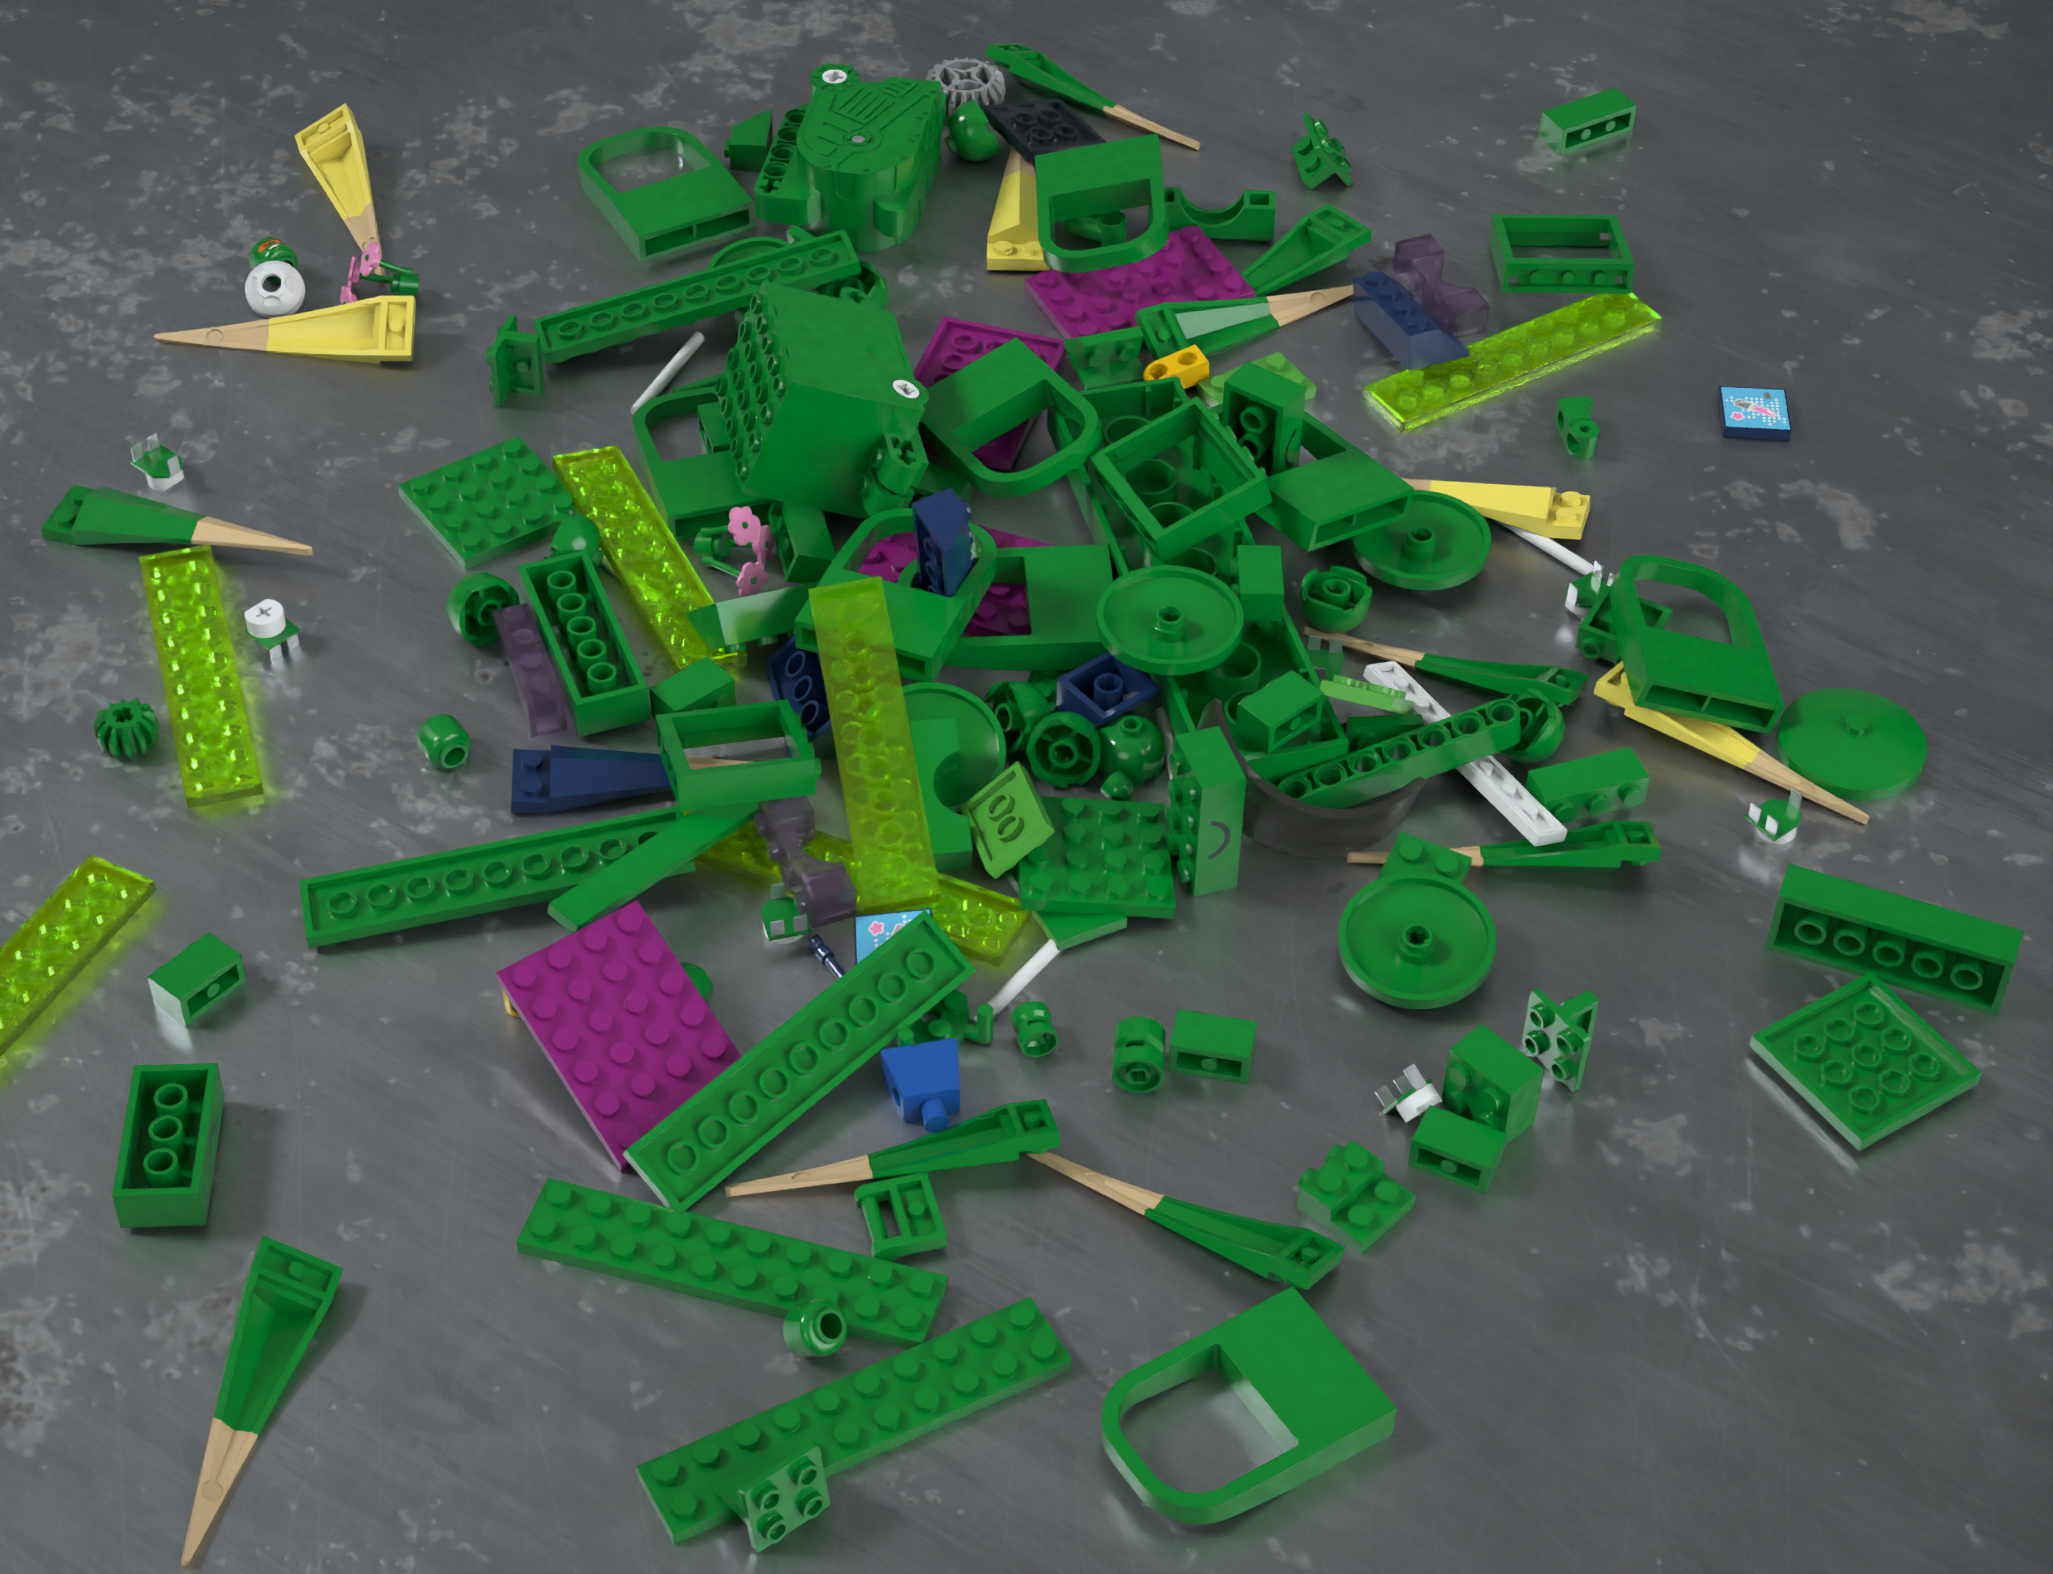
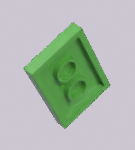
M1280 352L1251 362L1306 386L1305 401L1316 397V386ZM1241 366L1197 382V394L1210 407L1223 404L1224 382Z
M1334 675L1333 682L1322 679L1319 688L1325 696L1404 715L1412 714L1415 702L1405 699L1406 692L1339 675Z
M1018 761L959 807L962 815L969 817L973 841L986 871L995 879L1005 871L1012 869L1020 859L1035 847L1042 845L1055 832L1027 770Z

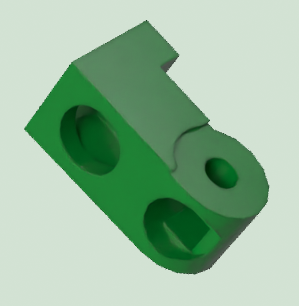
M1591 396L1560 398L1557 402L1554 419L1555 425L1568 453L1579 459H1587L1594 456L1598 444L1600 429L1595 422L1591 421L1594 407Z

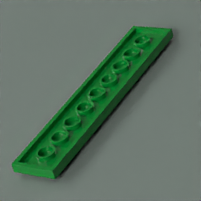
M843 229L537 318L533 322L537 335H540L541 349L546 365L555 362L561 363L575 356L585 353H596L609 346L627 344L633 339L647 335H657L667 329L681 325L688 326L698 320L712 316H722L729 311L750 306L753 294L759 292L763 281L801 290L814 289L821 284L848 279L852 275L862 273L846 230Z
M678 806L299 880L308 946L313 948L554 900L683 818L684 813L679 811ZM694 859L666 877L696 871Z
M924 910L625 1150L622 1155L666 1207L683 1213L893 1041L900 1029L910 1027L977 970L929 913Z
M547 1178L516 1241L518 1253L785 1319L786 1314L791 1308L797 1304L816 1299L830 1300L837 1304L845 1314L848 1323L847 1335L907 1350L928 1340L948 1287L947 1275L685 1211L682 1213L676 1212L669 1207Z
M1028 1297L636 1466L637 1478L675 1545L739 1517L721 1499L719 1486L792 1439L801 1448L812 1441L820 1447L825 1478L1070 1371L1072 1370V1358L1033 1299Z

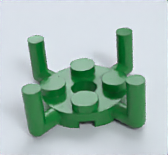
M955 989L923 1015H934L939 1019L925 1022L919 1018L910 1027L902 1028L898 1031L896 1037L898 1047L957 1038L958 1045L964 1039L981 1044H989L993 1039V1007L989 1004L980 1005L977 1009V1025L971 1024L967 996Z

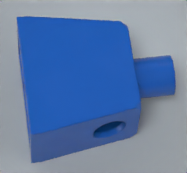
M957 1038L881 1050V1078L902 1121L907 1123L923 1121L925 1129L931 1133L947 1128L949 1125L947 1116H953L960 1112Z

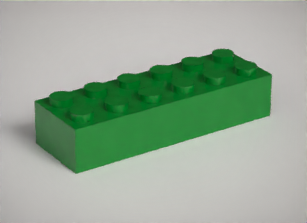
M587 550L518 565L522 602L579 737L650 720L648 686Z
M1789 864L1778 895L1765 948L1858 976L1872 972L1885 984L1998 1016L2024 931Z

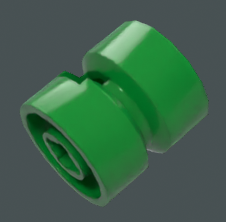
M1134 1016L1120 1021L1114 1028L1112 1080L1120 1089L1130 1093L1142 1094L1152 1092L1159 1088L1164 1081L1165 1030L1159 1022L1148 1017Z

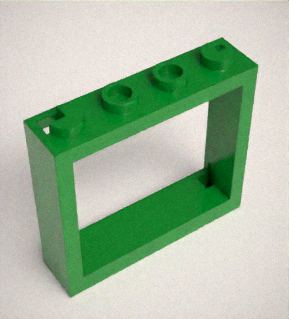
M1491 214L1489 246L1503 293L1631 294L1635 264L1617 215ZM1600 233H1607L1609 240L1600 239ZM1510 246H1608L1612 259L1514 258ZM1511 275H1518V283H1509ZM1616 276H1619L1621 284H1615Z
M1198 396L1089 456L1097 481L1162 563L1272 502L1269 490L1272 481L1267 477L1265 468L1262 466L1257 468L1249 449L1246 446L1240 447L1238 445L1237 438L1228 425L1223 427L1214 408L1208 409ZM1201 431L1244 484L1163 529L1121 475Z
M788 699L655 715L657 747L679 811L817 794L816 779H820V773H822L820 759L815 757L813 743L808 742L805 726L801 727L799 712H793ZM784 737L792 758L690 770L683 749Z

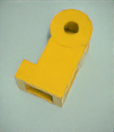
M1192 345L1149 364L1143 373L1144 381L1178 376L1184 389L1194 385L1197 388V382L1210 378L1209 361L1196 345Z

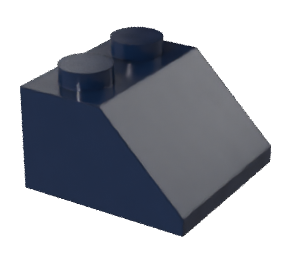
M1106 652L1057 678L1056 711H1071L1083 715L1095 726H1099L1160 694L1161 688L1140 670L1122 663L1109 652Z

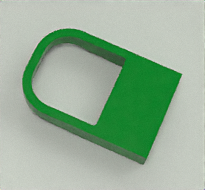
M673 127L640 128L594 142L583 149L578 156V174L581 187L641 263L755 228L754 201L719 159L695 136L685 130ZM647 148H663L682 155L695 171L617 193L594 168L605 160Z
M1158 133L1035 156L1038 238L1043 260L1050 268L1061 272L1080 273L1123 266L1152 256L1167 243L1169 239L1168 205L1164 161ZM1152 205L1153 222L1145 233L1131 241L1080 251L1066 250L1055 245L1056 222Z
M1017 337L927 388L929 399L917 426L920 437L948 465L981 493L993 498L1019 497L1048 486L1086 463L1090 459L1089 456L1099 450L1104 437L1095 408ZM1053 405L1084 428L1078 439L1071 445L1039 464L1020 472L999 473L985 467L971 453Z
M715 386L656 397L640 406L632 419L635 449L670 543L693 539L701 531L702 527L714 528L728 525L731 521L729 513L734 507L742 508L748 506L752 511V515L758 517L760 526L770 524L767 513L773 500L742 494L739 479L735 476L736 467L733 457L730 456V450L662 462L649 434L650 428L664 418L696 412L697 405L718 402V396L714 392Z
M1223 404L1208 408H1214L1222 422ZM1304 411L1301 445L1317 461L1267 476L1272 481V485L1269 486L1272 502L1254 512L1305 551L1310 552L1407 518L1414 488ZM1201 431L1192 435L1191 448L1193 454L1212 476L1229 492L1244 484Z
M912 508L891 509L870 516L859 525L835 556L796 617V647L919 682H934L994 580L997 565V548L994 539L981 527L968 522L973 535V543L970 544V548L978 554L980 559L957 589L954 596L949 598L858 573L874 546L882 539L898 533L914 532Z
M1108 544L997 548L996 574L993 582L1024 584L1029 635L959 638L944 666L1007 671L1076 669L1108 652L1101 643L1096 630L1098 600L1106 587L1113 582ZM970 549L976 564L980 557L975 551ZM917 559L903 569L899 576L898 584L916 589L919 587Z
M1648 554L1627 558L1622 563L1611 585L1610 600L1617 644L1634 705L1770 734L1785 706L1752 605L1743 591L1723 575L1697 564ZM1653 580L1689 588L1704 594L1724 612L1728 620L1733 645L1647 626L1634 581Z
M1292 1286L1122 1376L1112 1386L1104 1400L1101 1417V1438L1110 1460L1136 1494L1149 1507L1168 1518L1180 1522L1210 1524L1232 1518L1286 1493L1392 1435L1397 1408L1295 1287ZM1215 1369L1283 1451V1454L1216 1490L1203 1493L1179 1491L1161 1482L1150 1471L1124 1437L1119 1422L1123 1414L1134 1404Z

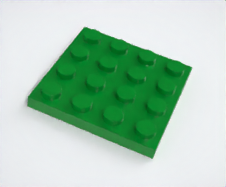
M519 436L398 485L399 496L465 571L556 533L565 515L569 514L570 508L587 516L585 506Z
M1039 796L1055 832L1042 845L1035 847L1017 863L1020 910L1080 914H1125V916L1174 919L1176 905L1170 852L1164 839V835L1167 834L1164 803Z
M1872 972L1857 978L1753 1034L1749 1044L1763 1060L1858 1151L1863 1150L1978 1085L1982 1073Z

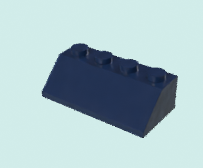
M1383 271L1369 272L1365 276L1353 279L1354 314L1408 371L1469 356V350L1411 291Z
M950 487L912 503L919 589L949 598L954 596L957 589L975 566V560L970 551L973 535L968 524V520L972 518L971 510L966 500L959 499Z
M793 635L764 662L774 701L788 699L793 712H799L801 727L805 726L808 742L813 743L815 757H819L820 761L847 757L857 747L858 732L866 716L853 665L851 662L797 648L795 635ZM785 741L789 758H792L790 750Z

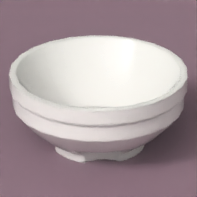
M267 261L259 264L251 271L246 280L245 293L250 307L255 313L267 319L294 314L301 307L305 299V283L301 275L290 264L282 261ZM270 276L279 277L282 282L279 290L275 292H267L263 289L264 280Z

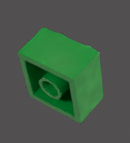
M1481 1024L1449 1048L1441 1097L1442 1103L1449 1111L1483 1125H1489L1496 1130L1507 1133L1506 1146L1535 1121L1544 1069Z

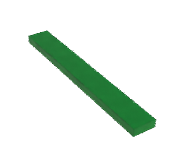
M784 799L695 809L550 902L547 913L570 932L574 933L607 916Z

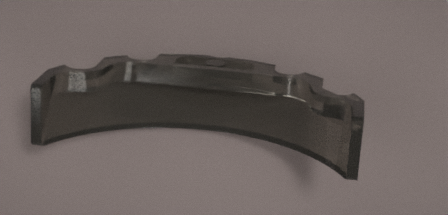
M1214 698L1204 707L1196 730L1219 726L1246 777L1242 833L1265 848H1276L1282 854L1296 858L1321 859L1347 856L1349 852H1359L1374 845L1388 836L1404 821L1426 781L1424 778L1417 777L1407 783L1405 789L1397 795L1365 807L1353 809L1318 807L1301 802L1280 792L1254 771L1240 753L1229 732L1221 700Z

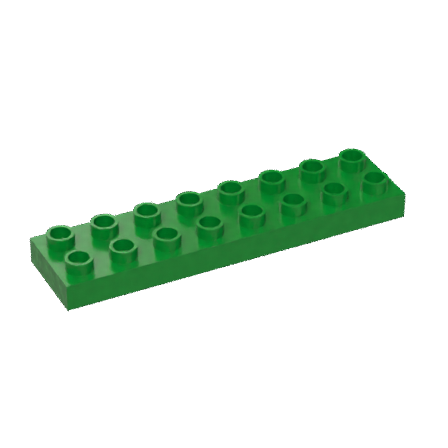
M1178 376L1077 391L1097 412L1104 435L1103 442L1098 451L1189 401ZM1053 405L1047 408V430L1056 451L1059 452L1077 440L1084 428ZM1192 436L1121 475L1163 529L1229 493L1194 456L1191 448ZM1090 459L1066 474L1095 545L1108 544L1113 581L1128 572L1140 568L1175 565L1206 572L1231 588V584H1236V581H1229V560H1236L1237 545H1256L1245 519L1242 518L1162 563L1097 481ZM1284 602L1282 621H1243V632L1238 647L1227 659L1218 665L1201 672L1186 675L1149 673L1152 681L1161 688V693L1158 695L1174 734L1180 735L1219 726L1246 777V783L1253 780H1265L1278 787L1282 779L1348 754L1349 741L1328 697L1325 695L1323 697L1321 720L1269 754H1266L1236 731L1238 703L1247 695H1252L1265 687L1274 678H1279L1293 670L1318 689L1320 688V679Z

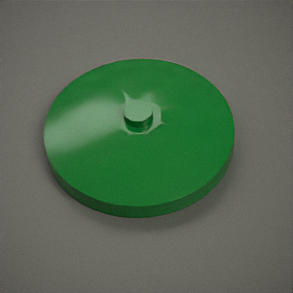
M1414 490L1407 518L1350 538V545L1357 562L1368 573L1379 580L1412 590H1441L1463 584L1482 571L1490 555L1491 531L1482 515L1462 500L1439 492Z
M1158 565L1128 572L1106 587L1098 600L1096 608L1097 634L1107 651L1116 659L1132 668L1159 675L1192 674L1218 665L1235 651L1241 641L1243 632V608L1231 588L1206 572L1183 566Z
M914 683L891 691L877 701L868 711L858 732L856 759L859 774L870 794L885 808L897 815L912 819L911 802H917L916 791H909L907 769L913 768L912 758H905L903 736L910 734V721L955 717L960 749L958 769L951 771L940 779L934 790L938 799L945 807L962 815L959 807L1004 771L1006 759L1005 736L1000 722L993 711L980 698L969 691L946 683Z
M1852 688L1820 689L1797 698L1783 712L1776 735L1777 750L1786 767L1834 796L1847 800H1879L1905 791L1920 776L1927 755V742L1924 732L1918 722L1905 709L1880 695Z
M1404 872L1377 879L1363 887L1351 898L1340 918L1338 951L1341 962L1350 978L1372 997L1397 1007L1432 1009L1450 1005L1465 998L1483 983L1494 962L1496 929L1492 916L1484 903L1462 884L1436 874Z

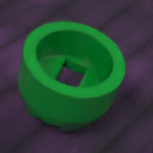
M1121 770L1109 776L1101 787V793L1108 800L1129 801L1132 797L1133 783Z

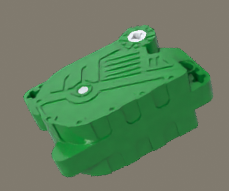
M824 64V66L818 67L813 72L811 71L810 103L791 109L784 114L755 184L756 217L764 222L802 226L806 232L814 237L845 229L857 253L876 252L896 244L899 245L915 233V229L922 219L926 200L930 196L934 177L937 176L941 165V136L946 125V95L941 91V82L890 77L882 82L863 83L859 81V74L850 65Z

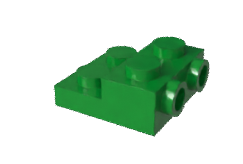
M1605 585L1579 626L1575 648L1580 649L1582 654L1589 659L1601 657L1614 662L1616 666L1622 661L1617 644L1611 607V586ZM1638 597L1646 625L1664 630L1670 621L1672 609Z
M1354 1140L1345 1147L1339 1144L1332 1147L1325 1157V1165L1318 1171L1313 1168L1307 1169L1297 1184L1299 1189L1297 1208L1360 1254L1414 1207L1416 1195L1384 1174V1161Z

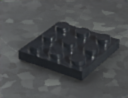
M1061 98L986 105L983 108V112L992 128L1030 163H1035L1036 155L1107 143Z

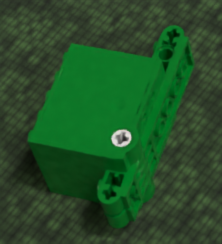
M763 281L759 292L754 293L751 298L748 318L746 321H742L739 326L738 341L735 348L729 350L726 358V369L723 376H718L714 388L715 395L718 396L720 403V415L723 416L725 423V436L728 437L730 443V456L733 457L736 467L735 476L739 479L742 494L780 502L782 500L821 507L823 511L858 518H869L876 513L886 510L908 508L914 495V490L911 487H918L929 464L917 427L925 411L924 408L928 402L929 394L926 388L914 378L894 313L880 309L878 302L871 301L864 292L856 288L845 287L841 290L839 297L835 298Z

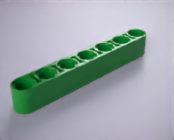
M1497 699L1287 776L1282 779L1278 786L1282 817L1286 822L1293 825L1305 824L1511 748L1521 739L1519 706L1510 699Z

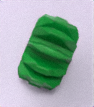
M122 698L120 703L117 704L107 702V709L97 711V718L94 721L93 731L99 746L102 748L103 753H112L115 759L123 754L127 755L130 759L137 752L146 754V748L155 746L156 738L159 735L158 719L155 718L154 711L151 709L150 704H141L138 698L131 702H126Z

